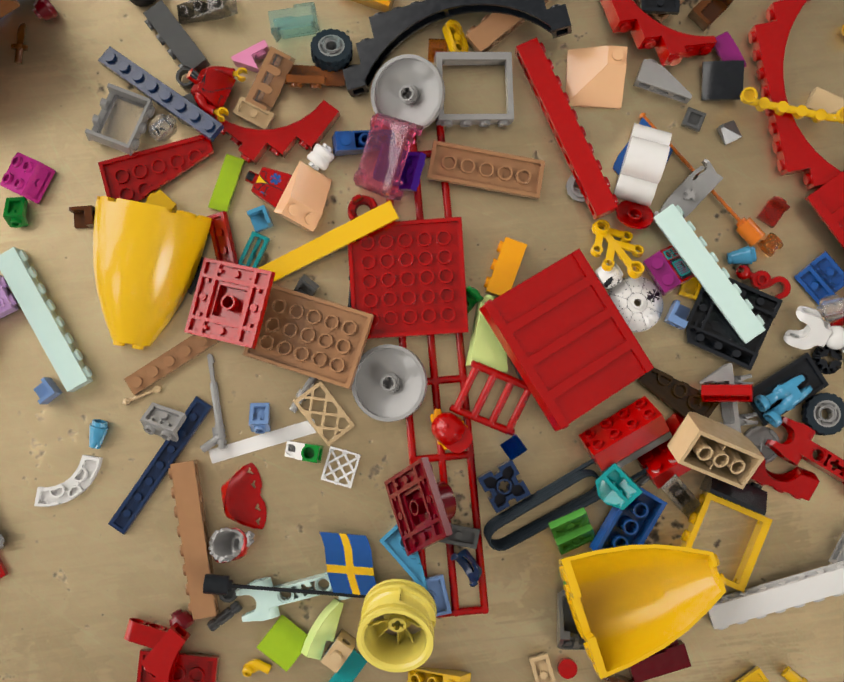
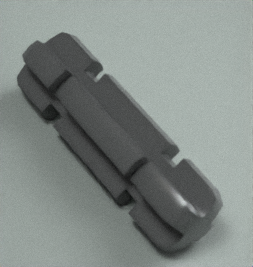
M235 601L230 607H227L207 623L209 629L215 631L220 625H223L232 618L234 614L242 610L241 604Z

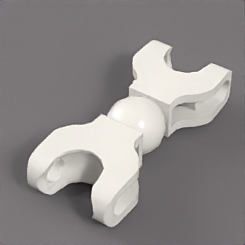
M799 306L796 310L797 318L807 325L801 330H787L783 337L784 341L788 345L802 350L810 349L814 346L824 347L826 344L831 349H842L844 353V328L836 325L831 326L829 322L822 319L820 312L814 308Z

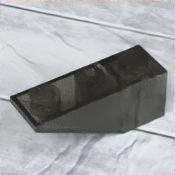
M190 0L177 5L179 24L224 19L238 14L236 0Z

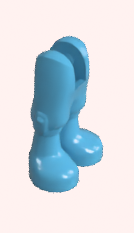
M802 374L782 385H777L772 393L767 396L760 394L754 397L756 407L759 411L765 412L763 417L773 427L777 428L782 424L781 415L785 411L794 409L798 403L812 392L813 388L810 385L805 386L801 390L798 389L797 386L805 380ZM782 399L780 404L768 410L773 403H775L777 400Z

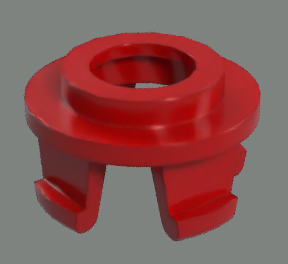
M361 194L354 196L348 205L349 219L353 220L358 217L356 212L361 205L368 206L370 210L378 207L374 198Z

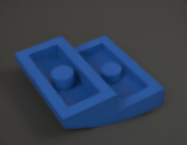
M827 251L819 255L794 276L819 306L828 300L825 297L830 298L832 295H835V292L844 287V271Z

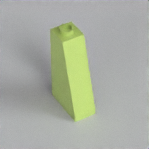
M485 295L484 299L477 303L466 366L470 367L471 362L474 360L507 373L506 351L479 310L485 305V302L490 299L494 300L496 297Z

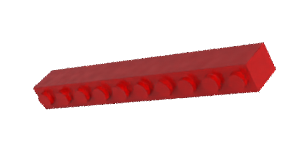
M537 37L516 46L515 55L593 219H599L616 211L618 208L617 204H619L618 199L609 189L610 182L601 172L602 166L598 159L595 160L593 155L594 149L591 143H587L585 139V130L583 126H579L577 113L574 109H571L569 97L566 92L563 93L560 87L562 86L561 80L553 72V63L550 59H547L543 43H539Z

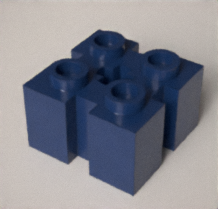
M511 459L498 465L499 471L492 473L489 470L477 477L484 492L490 491L491 496L488 499L496 513L509 507L508 501L513 498L518 502L531 495L522 479L517 480L516 475L520 473ZM501 481L504 483L508 482V485H506L507 489L504 491L502 488L499 490Z

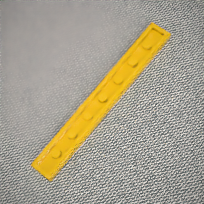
M388 201L258 269L274 272V283L399 219V216L392 202Z

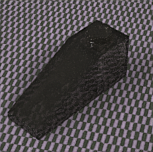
M676 474L661 487L667 498L686 517L701 504Z

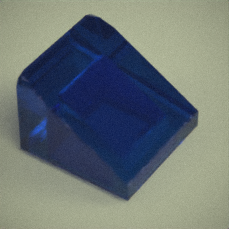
M514 434L500 444L511 460L527 451V448L517 434Z

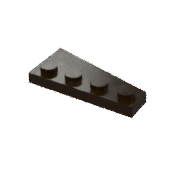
M656 368L642 375L637 381L683 419L688 412H695L709 418L720 403L702 402L701 390H697L689 386V384L681 382Z

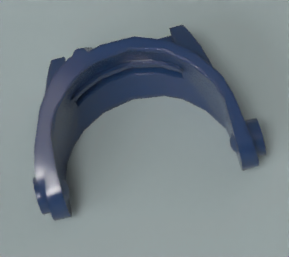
M467 549L460 551L458 554L456 552L453 553L450 558L451 561L456 560L469 578V585L475 587L482 574L481 567Z

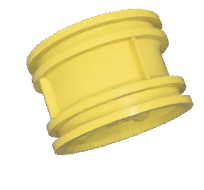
M405 579L386 580L378 583L368 591L364 598L356 637L358 649L366 661L384 671L407 672L420 667L428 660L433 650L434 628L437 616L436 604L431 594L421 585ZM384 615V619L372 621L375 618ZM413 624L422 630L411 634L408 627ZM390 628L393 632H397V636L385 632Z

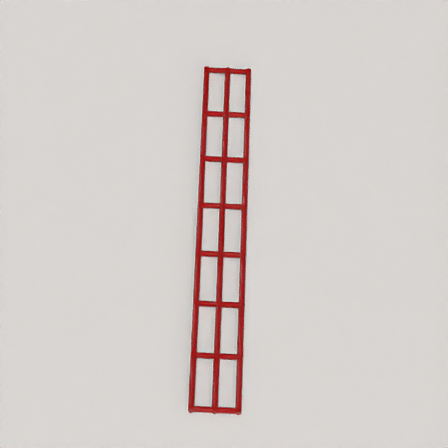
M379 120L380 130L387 129V126ZM436 125L437 141L445 142L444 126ZM416 132L408 133L410 152H422L426 154V158H430L431 150H417ZM441 182L444 217L450 218L452 217L449 183ZM419 183L417 191H414L416 220H423L421 183ZM385 184L386 202L391 201L394 206L393 188ZM455 333L459 375L438 377L435 336L427 335L431 376L427 378V385L432 387L434 410L436 408L441 409L439 384L460 382V389L462 390L467 379L463 333ZM398 337L399 346L407 348L406 337ZM468 393L462 408L470 411ZM412 414L406 418L410 465L418 459L428 456L429 462H438L440 482L448 484L446 461L467 459L473 528L480 529L477 549L475 551L476 562L482 569V574L478 580L481 606L459 608L455 560L451 561L450 559L454 553V545L446 543L452 613L436 618L487 614L489 607L473 440L466 451L459 454L453 452L445 453L442 445H438L436 440L438 454L417 456ZM463 417L464 424L467 425L472 433L471 420ZM423 549L418 553L426 578V555L425 549Z

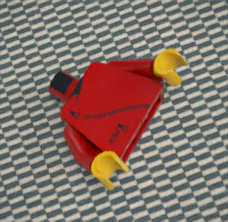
M210 66L202 69L200 73L192 68L186 78L194 83L191 94L194 96L198 107L212 116L216 115L218 121L224 122L225 117L220 114L228 116V109L223 106L236 81L234 77H237L240 82H244L246 77L239 75L241 73L248 74L244 67L238 68L236 71L234 68L224 66Z

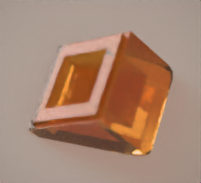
M429 39L428 61L434 62L436 52H447L445 39Z

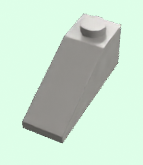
M653 59L643 60L633 86L685 104L690 101L692 94L664 66L658 64Z

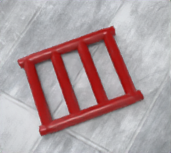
M473 360L470 366L472 369L455 404L450 406L449 411L513 436L515 433L514 427L531 395L530 390L523 380ZM481 371L488 374L489 377L471 412L461 407L478 372ZM498 378L507 382L488 419L479 414ZM515 385L524 389V392L506 426L496 421Z

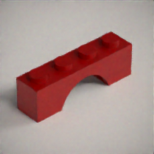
M765 458L751 477V479L762 486L769 485L780 493L787 492L798 500L805 499L807 501L810 500L820 482L815 473L798 466L787 473H773L766 469Z

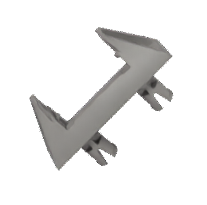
M727 363L702 379L700 384L713 382L715 384L717 382L718 384H753V382H743L745 379L752 378L751 374L734 376L732 363ZM720 402L724 425L741 433V426L758 424V421L748 420L758 416L756 412L739 414L737 402Z

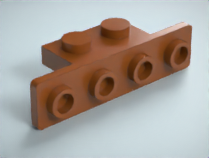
M293 65L289 74H286L284 84H291L293 88H302V85H310V88L321 89V86L344 87L345 78L343 70L327 72L317 66Z

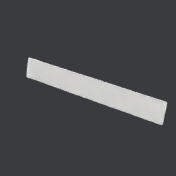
M307 420L227 444L225 449H218L217 447L208 451L211 462L214 464L317 432Z

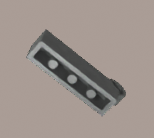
M160 0L143 13L147 18L144 22L151 31L153 29L157 31L156 37L162 45L166 43L170 48L167 52L173 60L177 58L181 63L178 65L180 69L176 73V80L179 85L184 89H191L194 83L192 81L188 83L181 82L182 76L187 74L192 68L200 73L202 69L207 68L210 64L167 6Z

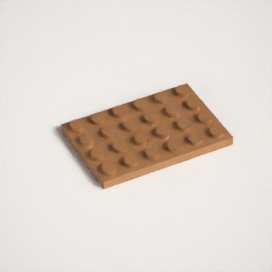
M272 284L256 348L245 347L243 355L351 390L374 315Z

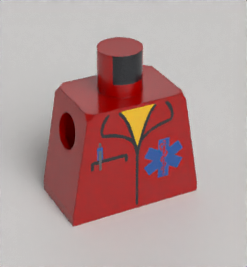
M262 167L259 174L249 171L245 181L253 184L251 191L254 195L275 209L292 175Z

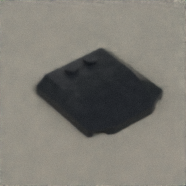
M728 278L732 284L736 283L741 289V297L744 300L748 299L754 308L751 310L755 316L759 314L765 322L763 327L766 330L748 343H744L702 287L686 320L688 321L686 326L687 343L751 371L783 300Z

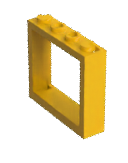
M703 491L699 498L696 499V509L689 516V526L682 533V543L680 546L692 548L711 500L756 519L757 523L734 580L731 581L725 578L727 586L744 593L773 520Z

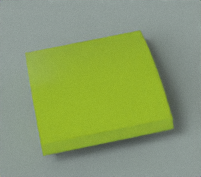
M281 615L256 648L287 672L300 656L308 634L284 615Z

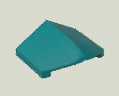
M616 463L612 464L595 480L598 496L606 505L624 510L643 492Z

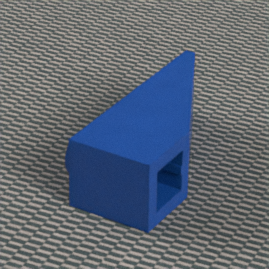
M391 129L335 131L332 136L333 154L335 156L381 151L383 143L393 145Z

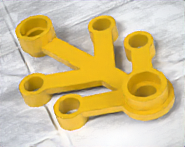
M603 219L594 222L591 229L596 237L590 251L591 255L594 257L601 256L603 252V238L608 243L602 269L605 271L613 269L615 265L613 259L616 253L628 268L627 272L631 278L641 277L645 269L644 265L639 261H632L624 251H630L636 258H640L643 255V246L629 244L633 234L629 231L610 228L609 222ZM612 236L619 237L621 241L615 240Z

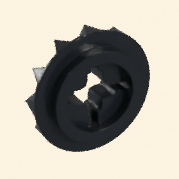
M826 344L824 347L818 346L812 354V359L822 374L836 373L844 361L841 351L831 349ZM828 354L829 357L834 359L833 361L829 362V365L827 364L826 360L821 359L823 357L828 356Z

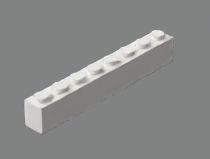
M844 561L745 589L744 593L737 591L723 595L707 612L714 630H723L732 624H744L749 619H761L766 617L767 614L774 612L782 613L791 607H803L805 603L812 601L820 602L829 596H841L844 594Z

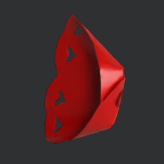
M253 463L244 465L222 485L221 496L224 513L227 518L253 529H263L266 523L267 510L265 502L260 496L262 488L261 477ZM249 467L251 468L250 471H252L253 474L247 473L248 470H249ZM254 480H255L254 485L256 486V488H254V487L251 485V483H253ZM257 503L259 504L258 508H260V511L258 509H255Z

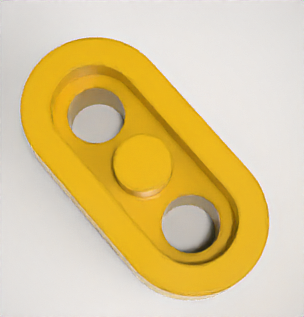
M453 19L448 20L443 25L442 31L449 51L468 52V43L460 23Z

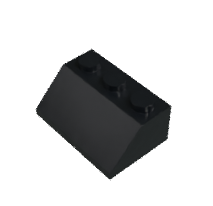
M705 475L700 490L709 492L764 516L766 514L767 492L761 490L763 486L751 482V484H746L744 489H740Z

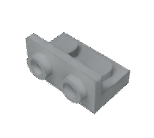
M152 402L140 421L146 433L150 435L156 434L167 441L173 440L177 442L179 440L177 432L187 417L183 412Z

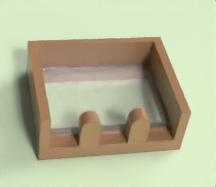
M270 46L245 100L265 111H271L286 81V74H289L296 59Z

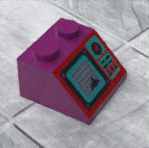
M672 245L658 251L643 261L646 271L663 296L695 277Z

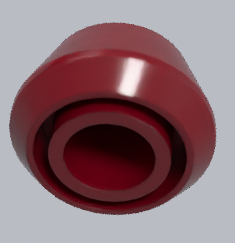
M36 0L33 6L35 9H33V12L39 20L43 18L47 21L57 18L58 12L49 0Z
M181 608L171 614L172 618L169 619L170 628L175 622L184 629L195 623L189 611H182Z

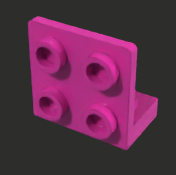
M17 152L12 158L7 172L3 175L0 185L39 204L56 171L35 159Z

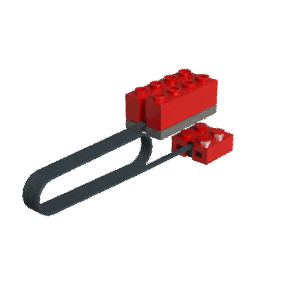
M644 396L578 435L591 460L489 520L484 527V536L489 546L497 551H505L549 527L548 523L600 500L601 498L598 496L595 483L590 491L501 539H491L494 532L578 481L586 477H595L597 479L599 476L595 471L585 469L593 463L597 465L603 474L614 463L622 468L637 459L642 470L631 476L632 480L634 481L646 474L657 489L690 471L691 468L679 464L668 449L667 445L669 439L672 438V434L659 410Z

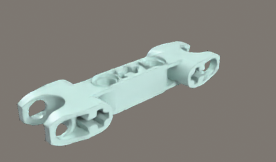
M327 572L273 586L271 577L256 579L246 584L301 589L303 584L306 587H310L313 585V581H315V589L317 591L333 592ZM326 579L329 582V586L323 588L319 585V581ZM240 588L235 590L236 596L250 595L256 601V609L243 614L241 617L242 622L265 621L280 616L278 606L319 596L316 594L291 593V596L286 598L278 591ZM338 596L339 600L354 598Z

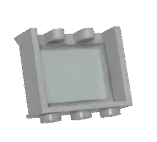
M108 83L109 95L107 99H101V111L99 115H93L92 122L94 126L92 130L86 128L85 134L88 141L101 143L131 156L133 151L138 149L140 144L139 138L141 134H145L147 121L153 117L155 108L152 99Z

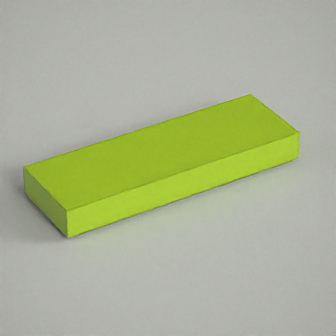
M226 154L208 208L228 213L245 164L243 159Z

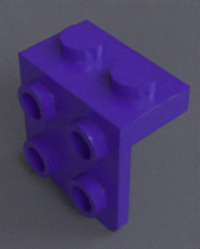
M383 143L374 179L402 191H417L422 169L425 165L426 154L422 152H408L390 143Z

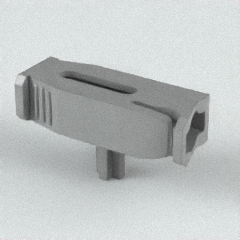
M705 158L701 162L703 165L694 170L666 199L660 211H655L653 215H657L669 205L674 204L675 206L679 205L685 213L682 215L683 218L687 217L723 177L717 174L710 161ZM704 169V171L698 176H696V178L693 180L694 176Z

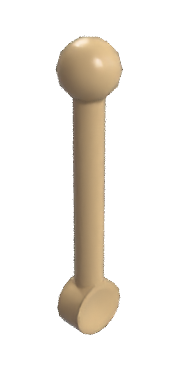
M155 385L149 391L132 398H124L123 404L129 405L130 402L154 392L159 393L161 387Z

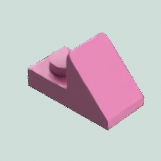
M262 40L233 55L231 58L235 66L244 67L246 70L258 73L259 69L255 60L264 59L269 51V47L266 41Z

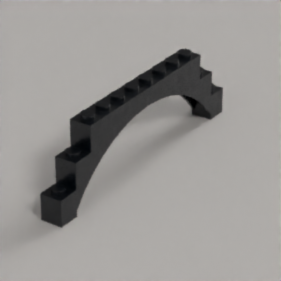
M424 0L412 2L404 7H395L391 11L384 13H375L369 17L374 38H365L356 43L360 64H352L342 69L347 91L351 97L368 93V87L374 75L391 52L409 36L436 21L465 13H501L532 22L550 32L554 39L572 33L566 4H556L546 9L544 0Z

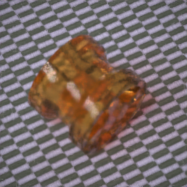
M769 233L765 240H761L758 243V246L767 256L772 257L777 249L783 247V242L774 233Z

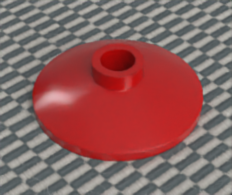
M625 200L619 203L616 209L618 220L627 227L644 229L653 222L654 215L648 206Z

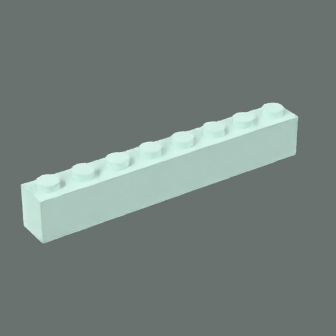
M674 204L669 205L655 215L653 220L744 343H748L766 330L763 327L765 322L759 314L755 316L751 309L754 307L749 300H744L741 297L740 293L742 291L738 285L730 282L728 278L731 276L724 267L722 269L719 267L717 256L713 252L709 253L705 248L707 246L706 241L702 236L697 237L694 233L696 228L691 221L686 222L682 215L685 213L681 207Z
M12 247L0 254V271L66 391L75 392L93 381L91 378L92 372L87 365H84L81 352L75 349L73 337L69 332L65 331L63 319L57 316L54 311L56 307L51 299L48 300L45 294L47 292L46 288L42 283L38 282L36 270L28 264L27 260L29 258L24 250Z

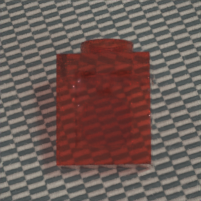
M774 196L767 201L756 218L770 228H774L790 206L786 204L787 201L785 199Z

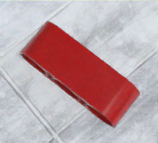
M130 618L124 639L154 648L170 628L138 618Z

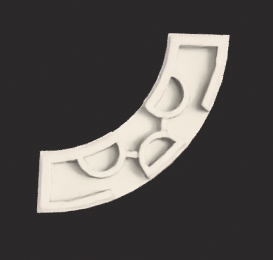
M82 455L78 468L68 480L52 487H37L34 506H56L73 500L82 494L96 478L103 458Z

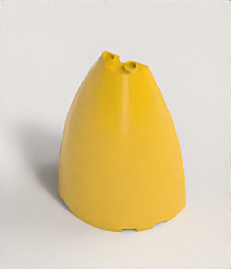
M97 196L93 227V266L99 301L114 345L125 346V343L132 344L134 349L143 350L144 346H151L181 305L188 288H190L205 248L212 218L202 215L197 216L196 214L181 210L175 211L167 207L143 202Z
M634 544L593 550L559 559V564L563 565L559 567L560 576L566 582L563 588L578 633L586 641L583 643V646L592 663L595 662L593 668L600 679L629 668L666 648L691 629L726 592L724 586L726 585V579L717 570V566L720 565L719 559L713 552L661 544Z

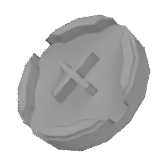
M755 426L749 428L743 434L762 452L766 460L765 464L772 462L777 457L765 444L767 440L771 439L780 443L778 435L772 429L765 426Z

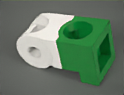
M287 441L284 456L307 462L321 463L324 446Z

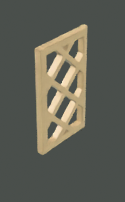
M321 380L293 400L294 404L328 447L355 426ZM320 386L325 392V398L314 396V390ZM303 398L310 399L309 410L303 409L299 401ZM313 400L324 401L323 412L312 410ZM327 401L333 402L338 409L337 413L326 412ZM311 414L322 415L321 426L313 422ZM325 415L336 417L335 427L324 426ZM339 417L345 418L349 423L346 428H338ZM323 429L333 430L334 437L327 440L323 434Z

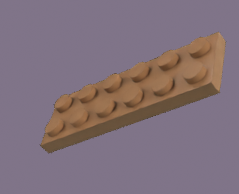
M433 140L427 179L539 199L545 161Z

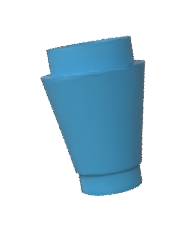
M748 245L727 253L728 264H752V262H756L757 257L754 246L749 247Z
M93 419L92 423L89 424L90 448H101L109 429L107 421Z

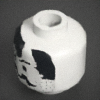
M616 262L611 271L603 270L602 266L595 270L596 276L606 290H610L622 282L621 276L624 274Z

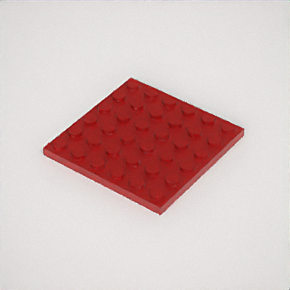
M462 217L395 221L348 244L351 308L374 315L367 339L469 333Z

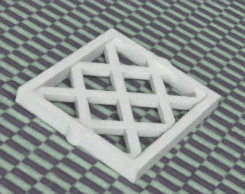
M330 446L321 480L351 488L361 455L346 449L343 450ZM334 450L342 451L343 454L336 457ZM332 453L334 459L329 461L330 455ZM346 454L355 455L356 458L349 461ZM344 456L347 463L341 465L338 459ZM357 460V461H356V464H355V468H353V466H352L351 463H352L353 461ZM336 461L339 467L333 470L330 463ZM349 464L352 471L345 473L343 467ZM328 465L330 472L325 474ZM341 469L343 476L337 478L334 472ZM353 473L351 481H349L347 476ZM332 474L335 480H329L326 476ZM345 477L348 484H342L339 480Z

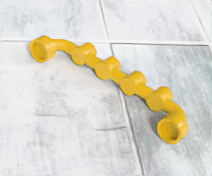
M753 87L745 88L740 94V99L744 104L755 106L756 110L760 112L765 109L774 110L776 115H783L785 112L793 114L795 119H801L805 116L810 117L815 123L825 120L844 124V107L839 109L836 114H830L824 109H818L817 111L808 109L805 105L791 106L786 101L776 103L771 102L766 97L757 99L758 92Z

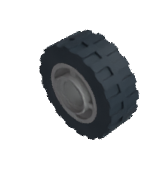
M324 29L312 38L310 44L312 61L321 70L337 72L338 70L345 69L349 62L352 61V41H350V37L345 32H341L338 29Z
M827 392L811 396L802 406V422L815 430L816 435H833L836 432H840L844 427L843 399L837 397L836 394ZM823 409H825L828 413V417L826 419H824L821 414Z

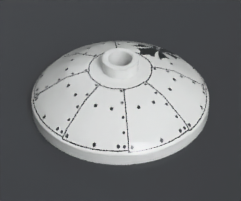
M628 276L622 278V282L608 292V295L632 333L650 329L658 322L662 315L664 304L662 294L658 287L645 277L641 276L634 279ZM636 299L640 301V306L634 304Z

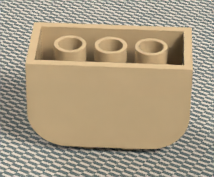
M688 412L667 445L679 464L740 489H744L765 458L753 442L742 433L695 412Z

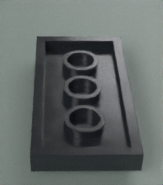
M808 352L753 386V402L747 403L752 411L757 413L758 416L756 417L762 426H766L769 422L763 417L765 412L759 411L754 403V397L757 395L767 396L772 393L777 385H782L801 374L805 377V380L797 386L798 389L801 390L805 386L810 385L813 390L800 403L829 385ZM782 399L777 400L775 403H773L768 410L780 404Z

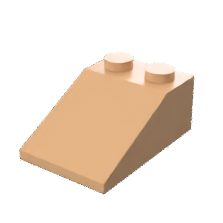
M299 161L274 213L304 230L314 232L322 216L332 180Z

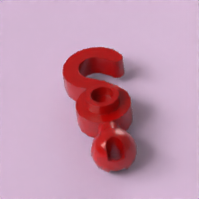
M740 265L736 269V276L741 280L750 279L752 287L757 290H763L773 286L775 283H780L783 290L775 295L778 299L787 297L791 291L790 282L785 277L778 276L771 279L768 272L760 270L753 273L747 265Z

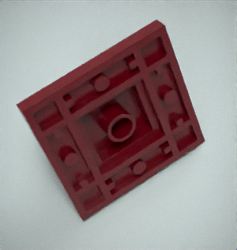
M428 456L418 459L384 482L407 556L414 555L453 534L449 520L456 513V499L453 497L452 488L446 482H436Z

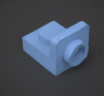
M250 403L249 426L251 432L257 434L270 432V403Z

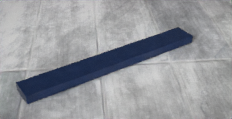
M198 396L194 398L185 411L187 418L177 432L179 440L177 442L165 440L108 523L110 526L123 535L127 533L167 475L168 469L171 468L170 464L176 462L213 406Z

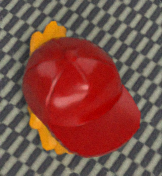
M437 408L434 410V414L430 415L432 434L438 441V445H442L444 450L449 449L451 452L459 454L470 446L473 440L472 433L460 417L450 412H442L441 409Z

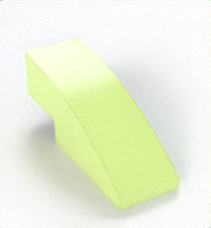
M334 598L315 620L301 651L305 657L321 660L326 641L334 642L344 604L340 600Z

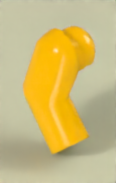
M253 659L245 663L242 673L246 677H250L252 673L258 670L269 674L272 665L260 659Z

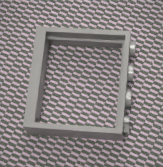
M512 52L435 53L434 65L441 73L442 78V65H505L507 114H444L443 104L442 110L436 118V125L452 127L453 125H460V127H470L472 125L489 127L490 124H498V127L509 126L513 122Z

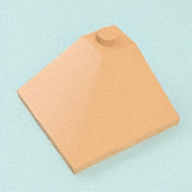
M599 46L567 50L565 92L569 97L570 106L621 109L627 66V47Z

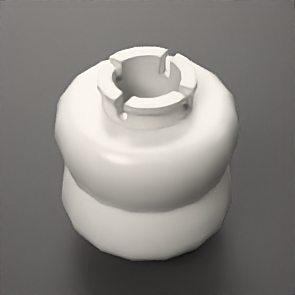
M316 143L313 150L307 155V159L311 161L308 165L317 171L319 169L325 171L329 163L335 158V155L331 153L333 149L325 143L323 145Z

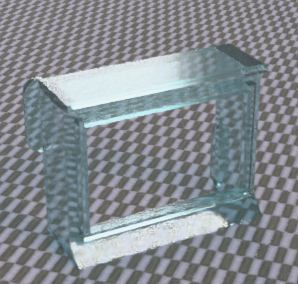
M314 2L295 4L293 8L268 11L271 33L276 42L281 37L287 39L314 35L316 32H321Z

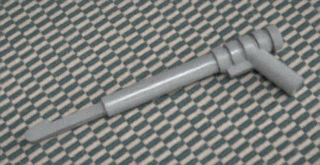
M208 354L207 359L211 379L210 390L215 427L212 428L213 438L200 446L204 453L216 444H218V449L227 448L218 384L215 381L213 367L215 361L212 354Z

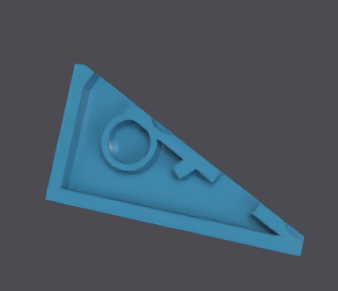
M395 525L379 540L380 543L417 584L428 590L419 553L407 556L398 525Z

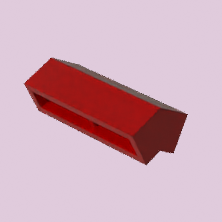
M702 384V402H753V384Z

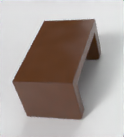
M701 0L691 10L688 17L704 32L734 0Z

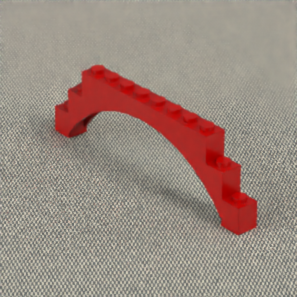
M782 0L773 2L766 11V18L770 22L754 25L748 33L749 43L753 47L752 58L757 65L756 76L761 83L760 94L761 97H766L771 102L779 103L786 101L788 103L783 78L785 47L797 15L804 4L811 0ZM764 110L765 115L769 118L770 124L768 129L769 133L773 136L774 142L772 146L774 153L777 154V169L781 172V176L804 172L803 182L807 185V190L820 188L841 173L840 170L828 163L810 145L797 126L792 114L785 112L783 115H776L774 110Z

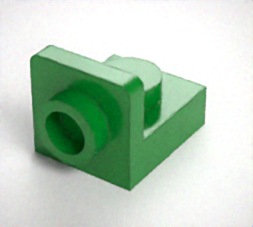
M25 197L6 198L3 217L9 227L19 228L28 226L29 222L25 217L28 201Z

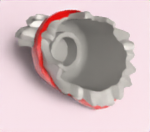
M225 527L215 530L209 541L210 546L208 549L210 550V555H213L214 560L220 564L241 559L247 554L249 547L254 542L255 534L251 531L245 533L239 528L230 529Z

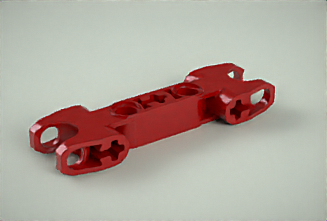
M782 416L781 425L787 430V440L781 444L771 439L767 440L765 444L786 462L798 466L801 459L844 484V460L812 441L816 433L815 430L804 423ZM814 451L817 452V458H816V459L813 458V452H814Z

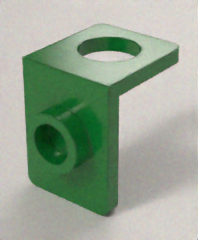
M466 287L467 312L469 313L474 305L481 302L484 298L474 287Z

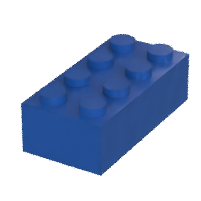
M639 486L643 492L624 510L612 506L589 547L592 550H599L624 545L644 544L667 502Z

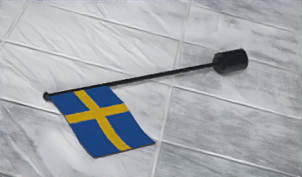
M319 531L325 547L327 574L333 592L233 584V580H230L229 575L205 574L203 594L227 596L228 592H232L233 588L365 598L368 591L377 585L374 577L372 551L366 535Z

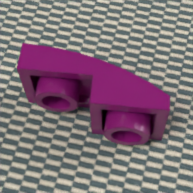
M728 31L715 37L717 43L713 49L720 57V61L744 60Z

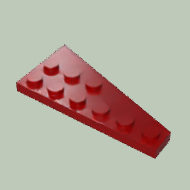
M198 135L135 152L131 156L127 154L98 162L106 196L140 202L151 193L212 155L214 149L212 141L203 135Z

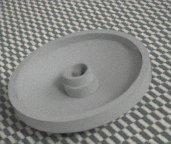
M413 54L399 55L388 60L378 70L371 87V103L377 118L388 128L402 133H414L428 127L440 114L445 100V85L439 70L427 59Z
M392 344L376 346L361 356L351 387L353 397L359 408L373 419L384 422L405 419L412 415L424 401L427 392L426 370L420 359L405 347Z

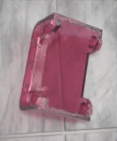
M378 112L370 120V131L358 171L355 172L353 180L359 188L388 199L401 201L403 191L399 190V185L403 183V181H400L410 145L411 143L415 144L416 141L412 139L415 135L421 136L423 126Z

